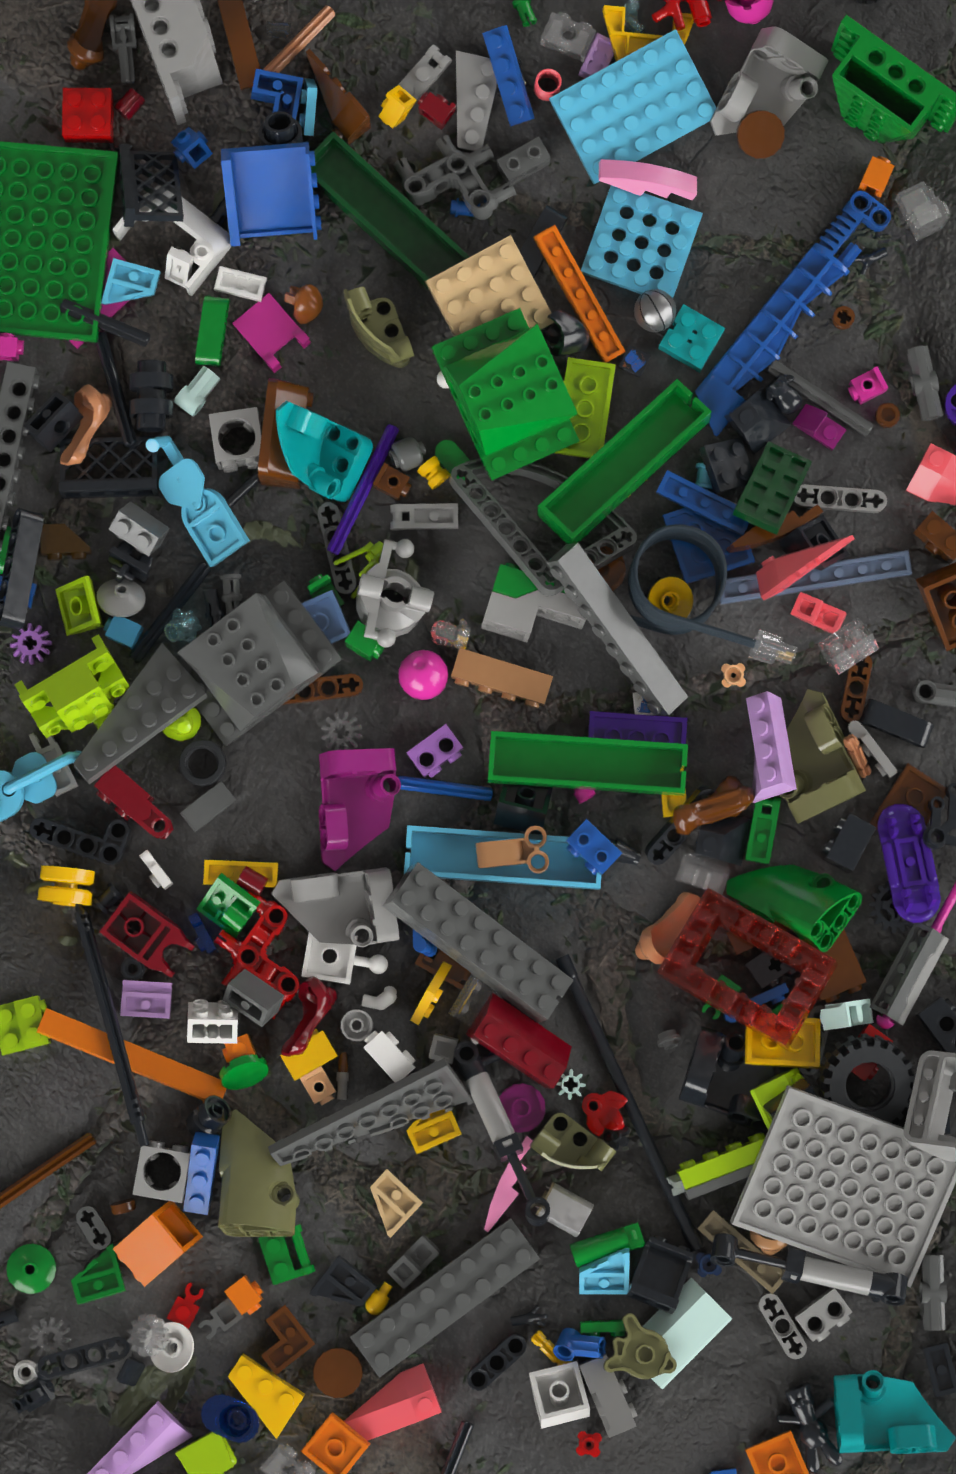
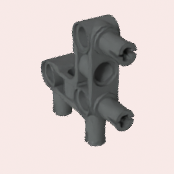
M445 135L443 136L444 143L441 138L436 141V146L444 156L441 160L414 173L407 158L400 159L402 166L398 160L393 165L402 179V188L413 205H422L435 199L436 195L445 190L456 188V190H460L465 205L476 219L485 220L492 215L493 210L497 209L499 203L517 195L510 181L492 191L488 190L477 173V166L494 158L488 144L470 154L462 153L456 150L450 137ZM458 166H463V167H462L461 169H459V170H456V169H455V168L458 167ZM414 189H421L418 192H412ZM479 203H486L481 207L477 206Z

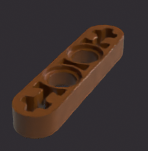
M356 674L319 677L308 685L311 688V693L308 697L302 698L296 694L295 699H289L283 705L355 697L362 692L364 684L360 676ZM350 679H354L355 683H359L354 692H351L350 688H342L344 693L339 694L337 680H342V685L349 684ZM327 681L335 685V691L330 695L324 694L321 690V686Z

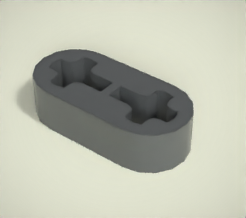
M85 1206L79 1209L76 1214V1220L91 1246L100 1250L107 1248L112 1242V1234L98 1210L93 1206ZM86 1210L88 1213H94L91 1219L95 1226L91 1227L88 1221H82L81 1218L84 1217L83 1211ZM95 1228H97L100 1234L105 1233L107 1235L104 1239V1245L101 1242L96 1244L94 1241L97 1237L94 1232Z

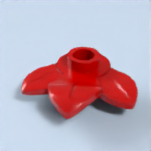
M608 1091L602 1095L590 1093L585 1096L582 1101V1109L587 1115L586 1124L593 1134L600 1136L605 1128L609 1130L623 1129L625 1124L619 1109L627 1103L628 1099L616 1091ZM590 1102H597L598 1109H591Z

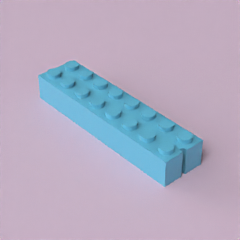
M407 825L406 849H411V853L405 852L404 874L410 866L419 862L441 879L601 889V875L598 872L593 875L584 866L586 861L580 855L575 858L566 849L568 846L566 840L569 837L547 835L545 845L539 848V850L547 854L549 867L545 872L538 874L532 872L527 864L478 868L475 843L524 838L525 834ZM529 834L528 839L533 844H539L543 839V835ZM541 855L534 856L531 860V865L536 869L542 868L545 865L544 857Z

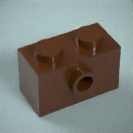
M932 511L913 534L926 544L925 547L934 555L938 554L948 564H951L956 559V530Z

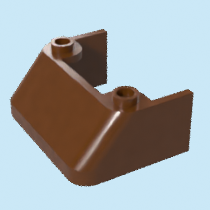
M268 379L258 461V477L261 485L300 489V481L292 475L280 445L276 424V409L285 401L305 409L312 407L314 393L310 392L309 387L279 379Z

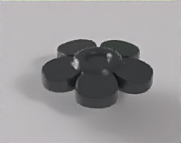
M626 1125L623 1129L610 1130L611 1132L604 1134V1141L609 1143L608 1145L615 1151L618 1150L619 1145L625 1147L629 1143L626 1135L629 1134L630 1129Z

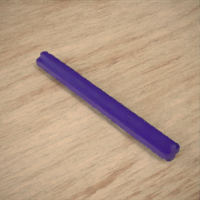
M387 425L327 547V551L334 555L340 553L399 432L396 426Z

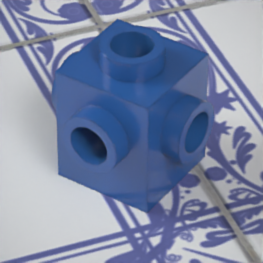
M190 127L179 132L176 138L171 141V144L176 149L173 153L182 164L186 161L194 169L213 154L206 145L208 142L206 137L200 131L194 132Z

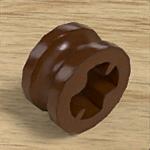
M847 306L837 308L832 316L834 326L841 330L851 327L855 320L854 311ZM842 312L847 313V318L850 319L849 322L846 320L845 324L840 323V318L837 317L838 314L841 316Z

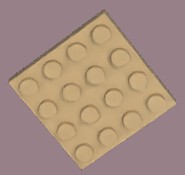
M511 235L425 281L454 336L518 308L521 309L529 328L538 324L541 330L554 323L553 320L548 318L551 311Z

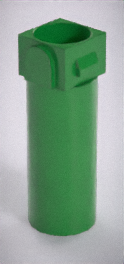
M635 1223L569 1245L576 1267H580L624 1248H629V1251L641 1248L645 1245L639 1224Z

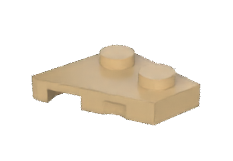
M388 1169L370 1187L387 1235L390 1238L423 1203Z

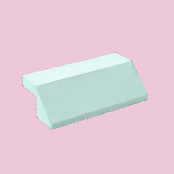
M692 1277L683 1285L678 1299L679 1303L673 1314L659 1309L642 1326L657 1332L665 1339L671 1356L677 1363L674 1372L670 1374L663 1373L651 1378L661 1389L732 1320Z

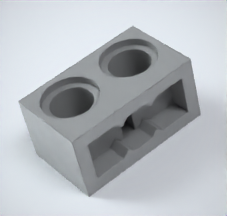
M829 1288L794 1314L793 1317L812 1342L816 1339L820 1342L830 1335L829 1329L837 1325L840 1327L849 1321L850 1317L848 1315L852 1311L837 1290ZM832 1302L840 1304V1311L837 1315H830L828 1313V1306ZM811 1317H818L820 1319V1327L816 1330L808 1328V1321Z

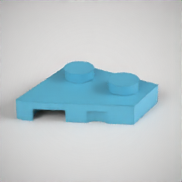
M304 78V89H301L300 104H303V113L299 114V123L304 135L314 136L317 86L314 79Z

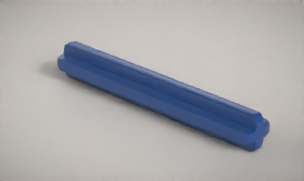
M398 776L401 790L491 801L493 796V789L489 787Z

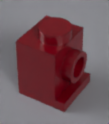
M425 92L418 101L419 114L441 130L456 112V104L452 102L450 105H447L448 101L440 94L435 96L431 92L429 94Z

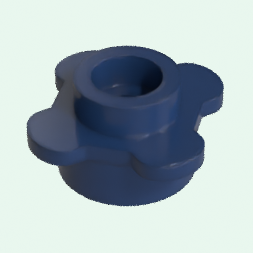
M700 1252L696 1255V1261L699 1263L697 1272L701 1277H705L707 1274L717 1276L722 1272V1268L719 1265L710 1261L711 1253L703 1254ZM711 1262V1266H707L706 1263Z

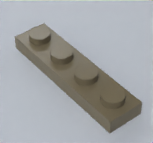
M714 1210L697 1227L712 1242L716 1234L726 1233L737 1237L738 1248L762 1253ZM739 1258L735 1259V1262L771 1294L783 1283V1280H781V1268Z

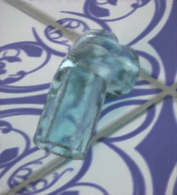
M628 0L623 6L626 7L625 25L633 33H643L646 27L637 20L639 3L636 0Z

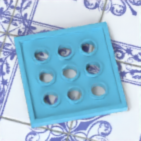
M611 185L581 272L584 275L639 294H643L647 290L659 289L665 291L673 298L703 213L646 193L639 196ZM622 208H631L634 215L630 219L622 218L620 215ZM646 215H652L656 219V224L652 227H647L642 219ZM669 223H675L679 227V231L674 235L668 234L665 226ZM617 229L624 231L625 239L622 241L614 240L612 237L613 231ZM643 237L647 239L648 246L645 249L637 248L635 246L637 238ZM661 245H666L671 249V254L667 257H662L658 254L657 249ZM607 252H614L618 256V260L613 264L607 263L604 255ZM637 260L641 265L640 269L634 272L630 271L627 268L628 261ZM655 267L660 268L663 271L662 278L653 279L650 276V270Z

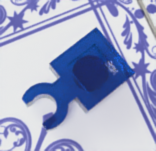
M196 912L188 918L198 935L195 941L202 952L206 950L208 954L218 950L199 914Z

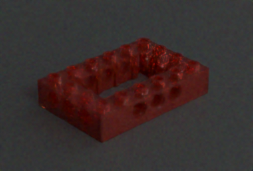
M707 887L657 972L660 977L788 1050L838 964L834 958ZM719 926L802 973L800 978H796L794 981L795 986L787 1000H783V1006L778 1015L772 1013L768 1006L757 1004L750 1000L745 993L742 992L740 994L729 988L724 981L720 980L719 982L708 976L703 969L695 966Z

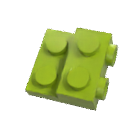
M33 996L0 1005V1049L2 1056L51 1044L49 1037L36 1032L47 1008L45 1000H41L40 996Z

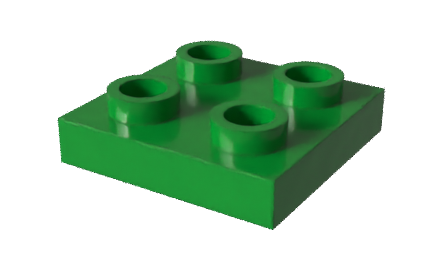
M221 873L197 907V910L236 938L261 902Z

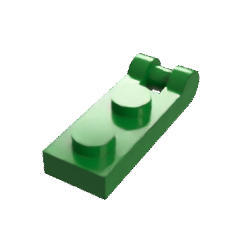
M774 796L754 804L745 854L746 861L769 865L781 803L780 797ZM762 806L771 808L770 815L761 813Z

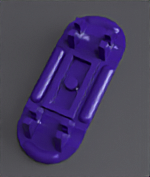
M894 804L882 811L877 823L893 905L899 916L911 923H921L935 915L941 902L932 850L924 844L922 839L926 825L920 812L906 804Z

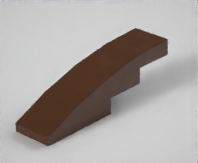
M817 504L800 518L793 510L787 514L777 535L755 526L733 542L726 550L728 553H733L777 541L789 535L798 527L817 518L823 513V510Z

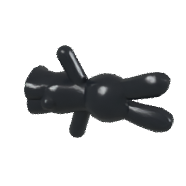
M809 1382L787 1389L785 1395L795 1415L779 1414L776 1419L780 1424L800 1425L799 1437L805 1446L807 1470L815 1474L820 1468L817 1447L822 1449L832 1465L839 1466L843 1461L842 1456L829 1440L826 1425L819 1419L834 1405V1399L828 1397L816 1407Z

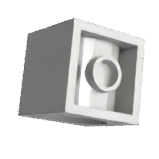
M253 407L209 414L214 455L218 469L223 470L224 473L238 471V467L247 466L248 469H257L262 436L258 408ZM236 427H244L248 432L255 434L254 445H251L248 452L242 455H233L228 450L224 451L221 447L223 437Z
M150 1140V1145L142 1146L140 1150L132 1195L183 1203L185 1200L191 1153L189 1152V1147L175 1144L172 1148L164 1147L165 1142ZM160 1152L174 1156L173 1160L181 1167L180 1179L178 1182L176 1180L170 1184V1189H162L155 1186L153 1179L147 1173L149 1161L158 1158Z

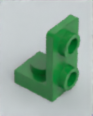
M319 574L309 581L310 585L307 586V589L312 598L333 590L340 607L345 605L328 574L325 576Z

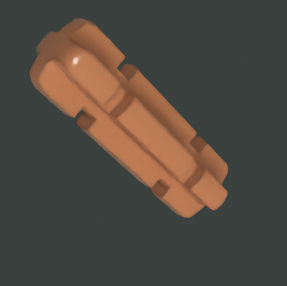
M849 734L843 738V743L848 748L847 752L854 766H856L855 769L861 778H865L871 774V768L869 764L867 765V759L861 746H859L857 737Z

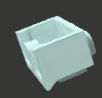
M870 999L825 1005V1009H821L820 1013L823 1029L831 1030L874 1023Z

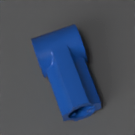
M565 1328L562 1330L553 1348V1353L562 1361H571L574 1356L603 1358L606 1353L605 1337L581 1335L573 1328Z

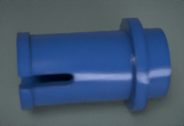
M459 198L451 200L450 214L455 215V217L458 215L474 217L464 201H459Z

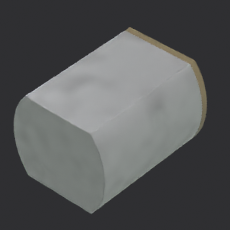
M552 1182L550 1187L546 1186L548 1190H545L542 1198L546 1199L550 1205L548 1222L577 1237L594 1204ZM535 1206L538 1208L535 1215L542 1216L545 1213L544 1209L540 1206Z

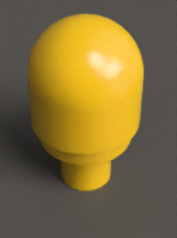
M384 1282L379 1291L375 1289L367 1299L365 1308L369 1314L379 1315L383 1312L389 1303L388 1300L390 1298L387 1295L392 1289L391 1285Z

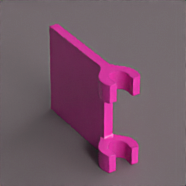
M270 293L232 323L273 373L282 368L280 362L273 355L289 341L295 338L303 349L311 344L310 338L299 328Z

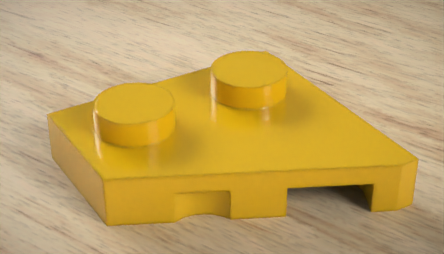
M443 961L410 1021L419 1025L423 1017L429 1018L435 1007L431 1003H437L443 992L440 987L452 965Z
M445 1109L430 1113V1118L417 1119L407 1129V1134L416 1154L462 1135L452 1111L445 1112Z

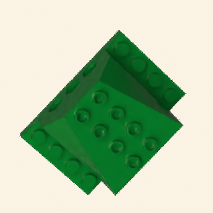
M846 15L840 22L831 48L834 57L841 61L838 68L832 74L841 116L844 117V121L853 128L858 127L864 132V136L870 141H877L880 144L914 139L927 120L931 122V126L937 131L948 133L956 120V92Z
M520 308L431 347L490 481L579 442V438L570 421L572 417L578 414L538 324L529 328Z

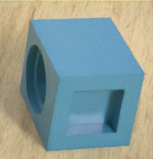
M115 616L113 618L109 617L104 626L105 636L108 639L129 649H133L136 646L144 629L142 625L127 618Z

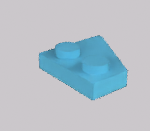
M113 258L101 303L108 305L154 296L161 272Z
M624 1248L580 1267L579 1294H627L629 1289V1248Z

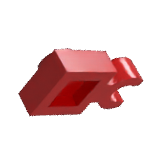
M192 1282L185 1288L186 1297L183 1298L178 1295L167 1316V1319L180 1323L187 1329L190 1328L200 1309V1306L194 1303L203 1296L205 1289L201 1288L199 1294L193 1295L190 1291L193 1285Z

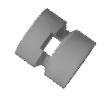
M354 1009L343 1016L341 1030L347 1039L363 1041L372 1033L374 1023L367 1012Z

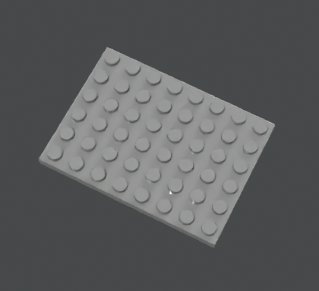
M787 1085L730 1222L732 1225L848 1266L882 1274L889 1272L903 1274L908 1278L907 1286L911 1288L956 1183V1162L942 1160L909 1144L904 1136V1127Z

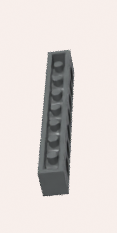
M7 362L0 392V458L3 456L11 457L9 465L5 467L0 466V479L6 481L5 487L0 490V552L3 544L4 530L10 524V516H7L9 506L13 507L15 501L14 483H18L20 479L19 460H23L25 456L26 446L23 445L24 437L29 435V432L23 425L28 421L29 414L34 412L36 399L33 398L35 389H39L41 375H38L39 372L36 367ZM25 386V394L22 396L14 395L16 387ZM13 409L21 410V415L18 419L12 420L9 418V414ZM9 432L16 434V438L12 443L4 442V437Z

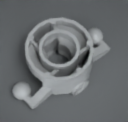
M384 539L378 564L374 565L366 574L361 575L358 586L356 610L361 622L365 625L364 637L377 640L378 644L384 648L392 646L396 641V637L410 632L418 624L425 612L429 613L433 601L434 591L420 587V584L411 575L401 570L387 569L392 550H395L401 558H408L414 553V545L408 539H402L399 542ZM383 590H394L403 597L405 603L404 601L392 602L387 597L382 598L381 593Z

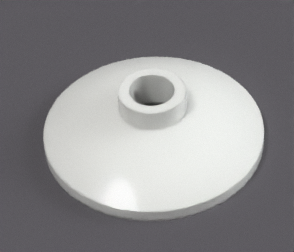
M168 1322L161 1325L154 1332L149 1346L150 1357L154 1365L164 1372L171 1373L182 1370L190 1362L194 1351V1341L190 1331L184 1325ZM177 1344V1350L175 1352L174 1346Z

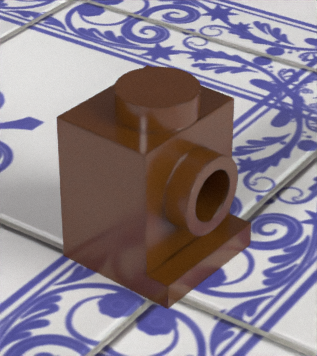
M386 463L383 464L373 482V488L397 501L400 500L401 496H407L412 485L409 484V476L390 467ZM391 478H396L398 480V484L395 486H391L389 484V480Z

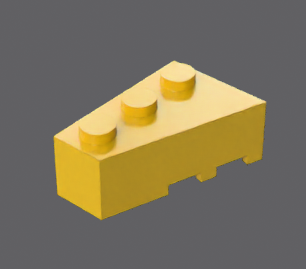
M244 1353L228 1375L231 1382L277 1439L302 1401L305 1393Z

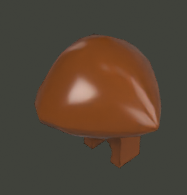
M306 284L298 288L291 285L290 292L285 293L284 302L294 305L293 316L298 323L306 324L319 316L323 308V299L315 286Z

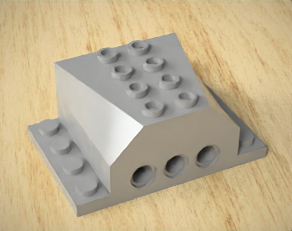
M130 0L177 125L186 122L185 114L188 113L184 98L223 84L214 53L217 52L208 20L203 13L200 0Z

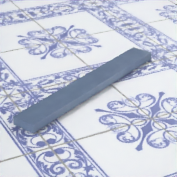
M905 550L841 560L822 571L813 569L775 596L912 575L909 551ZM757 575L727 578L726 586L720 599V605L761 599Z

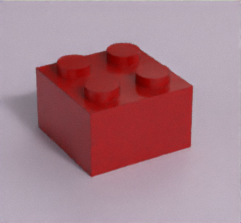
M63 88L62 136L65 143H113L114 95L112 89Z

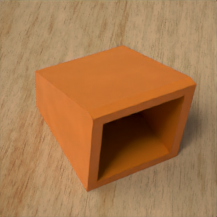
M168 1201L117 1244L113 1250L117 1253L119 1260L125 1263L133 1272L135 1279L145 1287L203 1236L174 1202Z

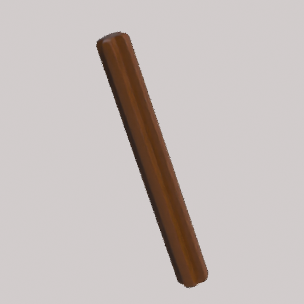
M90 1132L86 1133L0 1192V1209L96 1144L94 1136Z

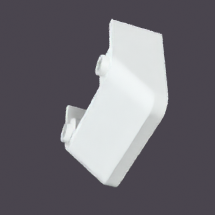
M159 185V186L155 187L154 189L157 190V189H159V188L162 187V186ZM168 190L163 193L168 198L174 196V194ZM147 192L146 194L143 195V197L146 198V197L149 196L150 194ZM182 197L183 222H173L196 239L190 248V255L194 257L193 262L199 268L185 284L188 294L193 296L229 251L231 244L230 235L226 230ZM157 198L151 201L157 206L163 203ZM146 206L142 207V208L139 210V212H151V211H152L151 209H149V208L146 207ZM170 206L165 209L169 213H177ZM122 217L113 228L116 238L121 241L131 227H124Z

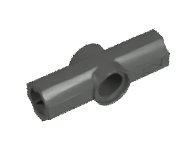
M922 345L908 349L907 356L912 374L910 376L911 388L914 396L917 397L921 420L931 421L941 418L943 411L938 395L939 382L936 371H933L928 346Z
M926 1254L921 1262L920 1302L923 1304V1330H945L947 1285L946 1281H944L943 1255Z

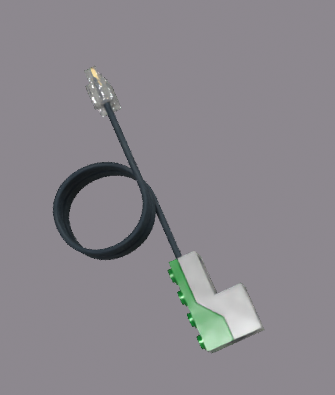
M674 524L661 527L644 539L632 560L628 573V592L636 610L645 618L630 615L637 626L668 635L685 634L696 630L751 647L748 658L771 665L775 660L791 664V661L795 659L798 647L783 643L782 636L759 630L758 636L749 638L704 624L719 603L727 581L726 559L720 545L712 536L693 526ZM664 540L685 541L700 548L711 560L716 575L715 594L711 605L699 616L687 619L665 612L651 604L644 596L638 581L639 559L655 543ZM512 563L500 564L481 629L527 643L535 618L539 616L582 630L586 619L581 616L578 611L579 607L565 594L564 590L554 596L543 595L526 574L519 570V566ZM546 581V583H545L546 585L551 584L552 586H554V583H553V582H552V583H548V582Z

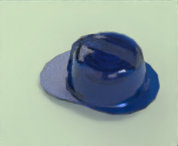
M223 1394L215 1395L209 1398L202 1407V1422L207 1429L217 1435L237 1443H242L252 1439L258 1432L260 1424L258 1414L250 1405Z

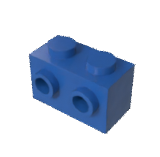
M587 819L566 840L568 844L566 849L575 858L580 855L586 861L584 866L593 875L597 872L602 875L622 854Z

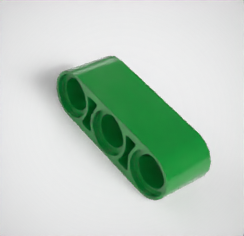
M213 296L204 297L195 364L220 367L229 312V299Z

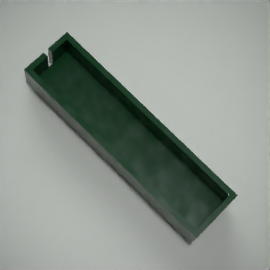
M334 131L314 150L315 166H311V172L317 174V188L428 290L426 280L470 257Z

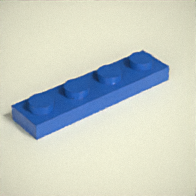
M507 25L482 33L510 126L535 119Z
M668 470L666 471L656 491L657 494L741 536L744 535L749 522L732 515L737 506L736 504Z

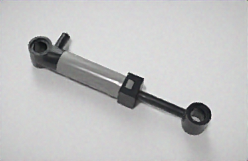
M471 1041L460 1042L454 1051L455 1064L462 1074L488 1131L500 1163L509 1160L527 1199L525 1208L526 1220L533 1226L544 1225L550 1216V1205L546 1199L536 1197L518 1158V1155L523 1153L522 1143L511 1125L485 1068L486 1065L496 1062L501 1058L493 1052L480 1057L478 1048ZM464 1051H469L473 1054V1057L466 1061L461 1059L460 1054ZM535 1206H540L544 1209L545 1213L540 1217H535L532 1215L531 1209Z
M719 1233L714 1236L710 1261L716 1265L730 1267L735 1264V1259L739 1258L782 1268L781 1280L798 1284L801 1280L871 1296L873 1302L881 1300L883 1303L893 1306L905 1304L908 1278L903 1274L895 1272L882 1274L806 1256L805 1251L792 1248L788 1249L785 1258H779L738 1248V1239L733 1235Z

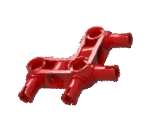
M249 891L250 895L261 902L255 910L260 913L257 923L244 941H238L225 932V930H222L219 935L227 941L225 942L219 937L214 941L215 944L217 943L232 954V964H234L221 983L228 986L232 979L246 969L284 995L280 1011L285 1002L291 1001L298 992L300 981L289 969L284 966L280 967L268 959L266 949L273 939L283 931L288 921V913L275 901L270 900L268 902L261 896H257ZM274 910H281L283 912V920L279 923H273L270 919V914ZM246 950H252L255 953V960L250 964H246L242 960V954ZM286 978H293L295 980L296 986L293 991L286 992L283 989L282 983Z

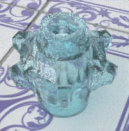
M178 608L173 611L172 620L165 625L164 632L166 637L172 642L187 641L190 643L196 639L197 631L201 630V625H199V620L193 615L192 610L182 612Z

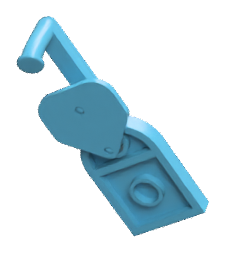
M165 435L148 439L146 441L147 450L156 452L162 447L173 467L160 476L159 488L168 503L182 507L181 516L183 523L210 567L216 566L250 541L223 496L213 489L204 488L205 477L198 464L192 459H184L170 436Z
M81 751L67 752L49 762L46 761L42 754L31 752L15 761L12 773L0 770V822L15 815L21 809L24 800L37 804L52 797L57 791V782L52 773L74 763Z

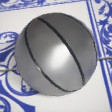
M659 289L647 290L636 300L634 316L637 323L643 329L649 332H660L667 329L673 323L676 316V305L673 298L665 291Z

